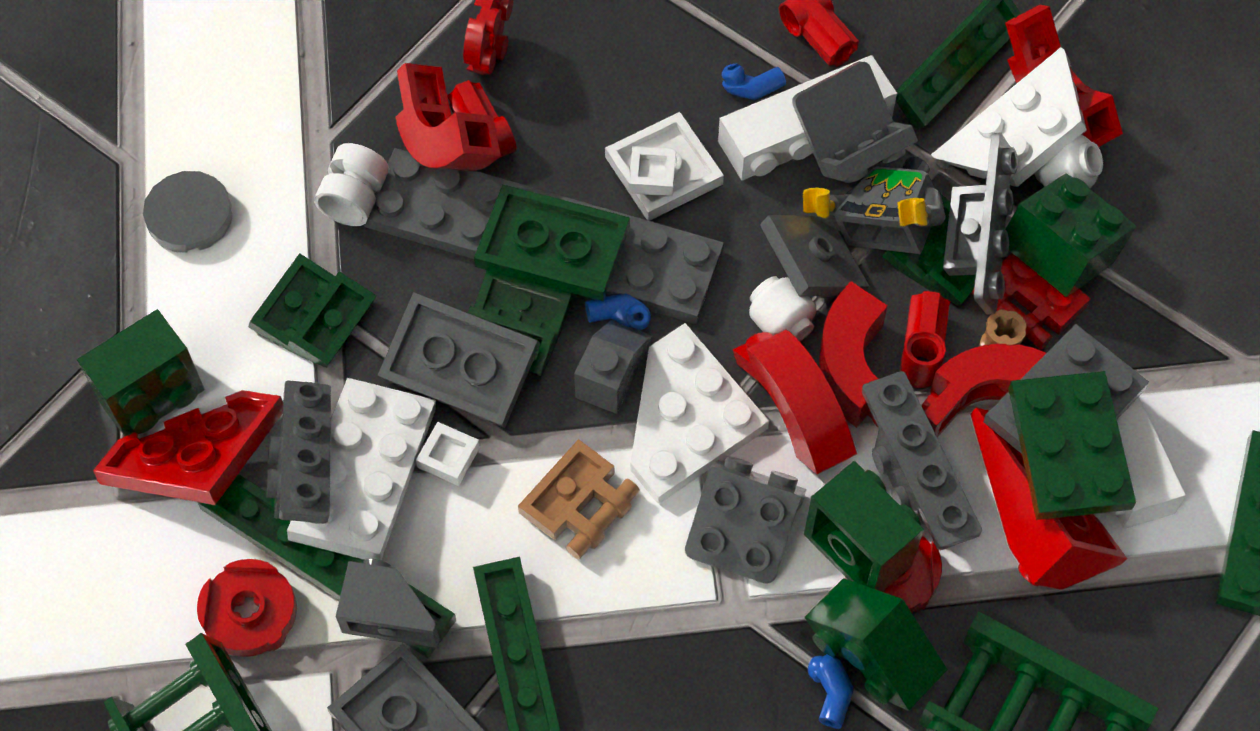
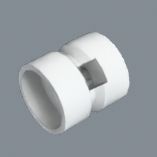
M345 143L338 146L328 168L329 174L324 176L315 195L314 203L322 214L338 223L349 226H362L366 224L376 201L374 193L380 192L389 172L388 163L381 155L365 146L353 143Z

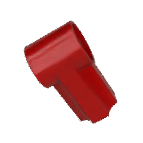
M786 0L779 5L780 18L788 32L795 37L802 35L829 66L835 65L838 67L842 65L858 50L859 40L834 13L832 0Z
M468 80L455 85L454 90L447 95L452 113L461 112L493 116L501 157L516 152V141L504 116L498 117L480 82L473 83Z
M924 291L921 294L912 295L910 299L904 349L899 368L900 371L906 374L911 386L916 388L932 386L935 372L942 366L944 361L950 301L943 298L940 293ZM915 357L927 358L929 362L917 360Z

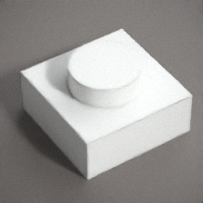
M632 146L629 193L673 196L676 149Z
M437 422L416 459L417 468L459 486L480 449L479 440Z

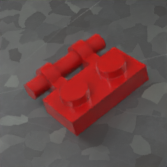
M1013 253L1002 262L1001 272L1004 276L1005 292L1003 298L998 299L997 311H1015L1021 315L1026 322V335L1023 341L1029 340L1042 350L1052 339V335L1043 329L1042 326L1046 324L1059 335L1087 308L1091 298L1079 289L1065 297ZM1015 299L1031 313L1026 315L1011 301Z

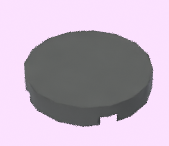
M181 171L166 176L152 187L145 198L143 217L150 236L161 247L174 252H187L186 249L197 247L198 250H202L212 246L226 233L232 221V204L226 187L214 176L201 171Z

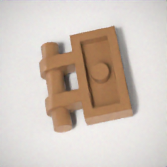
M578 439L518 505V512L554 541L566 527L573 531L576 535L565 548L574 558L580 559L589 548L595 549L605 538L603 532L617 517L623 518L632 507L630 502L639 493L640 489L630 479H625L617 489L608 484L607 481L615 474L614 465ZM595 497L603 505L588 520L580 512Z

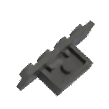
M1002 133L991 134L986 185L952 187L943 269L949 276L976 275L974 299L986 314H995L998 299H1002L1005 292V281L1001 272L1002 257H1006L1009 252V237L1005 228L1007 215H1011L1013 212V194L1010 189L1011 174L1016 173L1018 166L1016 150L1008 144Z
M900 371L864 384L862 394L879 427L875 447L872 448V457L881 475L887 474L893 486L891 489L892 498L899 505L906 504L917 514L921 525H926L938 550H944L979 537L982 527L906 374Z
M285 381L279 437H270L268 464L276 465V470L269 469L266 498L275 499L274 518L322 524L328 522L330 514V385Z

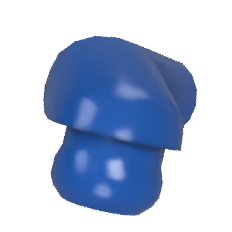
M730 64L722 70V78L724 79L722 85L729 94L750 100H757L786 85L785 76L779 67L768 70L756 77L745 75L744 68L739 64Z
M627 293L607 296L604 301L597 299L585 301L586 315L590 323L613 319L626 327L641 331L649 325L651 320L649 309L642 302Z
M828 654L825 656H815L809 662L808 674L815 682H821L827 693L819 721L828 727L840 729L842 728L853 695V684L840 659L837 657L833 658Z

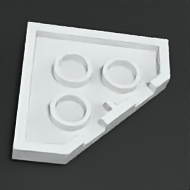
M686 323L649 346L630 470L657 504H660L708 471L710 466L716 461L724 460L769 427V420Z

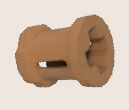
M995 311V314H991L987 319L986 331L982 335L979 346L990 344L1020 345L1026 335V322L1015 311Z

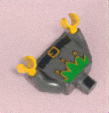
M919 157L907 158L902 168L879 166L872 168L857 186L843 195H830V191L824 188H809L803 191V212L807 214L815 212L817 216L822 218L835 217L848 246L921 254L931 226H940L945 221L941 193L934 189L929 176L930 168L928 164Z

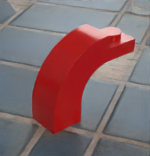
M1038 5L1005 23L1014 51V56L1007 60L1016 83H1018L1056 52L1061 45L1050 6ZM1070 67L1072 79L1079 97V108L1083 114L1086 131L1081 135L1097 144L1098 147L1122 135L1123 132L1113 96L1093 90L1085 85Z
M404 63L397 70L404 110L395 118L402 141L408 152L417 162L429 168L476 171L489 166L501 157L493 116L461 112L451 114L442 67Z
M850 281L833 302L825 320L819 353V367L834 392L845 419L857 428L868 415L878 427L862 394L864 384L878 379L867 365L864 350L883 328L888 305Z
M786 329L773 336L768 332L757 333L749 337L745 344L732 349L737 365L754 377L766 389L777 406L788 430L796 458L814 473L819 474L857 455L849 426L834 392L810 353L791 332Z
M990 344L964 351L944 363L935 372L930 390L931 394L921 405L937 438L967 406L983 400H1001L1009 392L1008 388L1011 381L1020 380L1046 352L1017 344Z

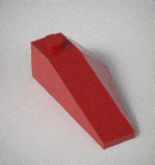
M976 407L970 415L1010 550L1020 563L1018 569L1021 575L1034 586L1063 590L1121 565L1127 557L1094 514L1036 520L1022 454L983 422L985 415L989 411Z

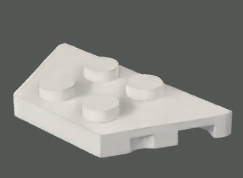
M1060 47L932 153L931 156L936 164L944 169H947L949 165L964 168L968 171L969 175L985 179L987 178L991 134L1002 133L1008 144L1014 147L1017 153V171L1015 174H1011L1010 185L1018 187L1062 151L1066 145L1085 132L1086 126L1083 114L1079 108V97L1070 70L1071 64L1065 50Z

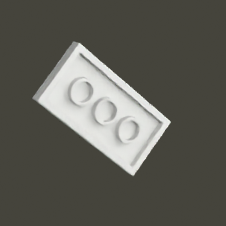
M347 378L331 418L330 514L328 522L322 524L290 521L287 529L288 540L364 560H381L413 474L416 459L422 449L435 413L436 400Z

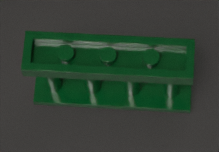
M978 611L963 644L971 648L973 653L944 708L929 701L919 724L927 728L926 731H983L961 717L990 664H996L997 662L1015 671L1017 680L989 731H1013L1034 689L1044 687L1059 695V699L1062 702L1047 731H1071L1079 713L1086 711L1103 719L1107 726L1106 731H1147L1159 708Z
M203 633L198 634L185 644L194 659L189 663L190 669L141 704L134 707L133 704L112 696L103 702L111 716V719L108 720V726L111 731H147L145 724L200 685L209 686L216 698V701L212 703L213 709L182 731H217L224 725L228 728L232 727L234 731H272L223 644Z

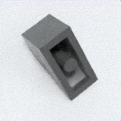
M610 320L592 336L574 373L575 398L618 414L649 348L652 335Z
M366 559L363 563L348 562L335 616L342 633L438 648L440 638L435 621L397 568H392L389 563L378 559Z

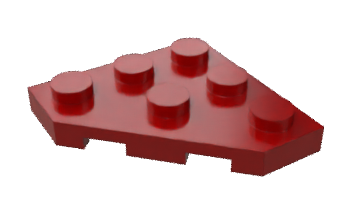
M241 390L226 396V405L201 414L199 408L163 421L165 429L139 439L138 434L133 433L118 439L93 472L98 483L101 485L216 505L282 416V398L278 395Z

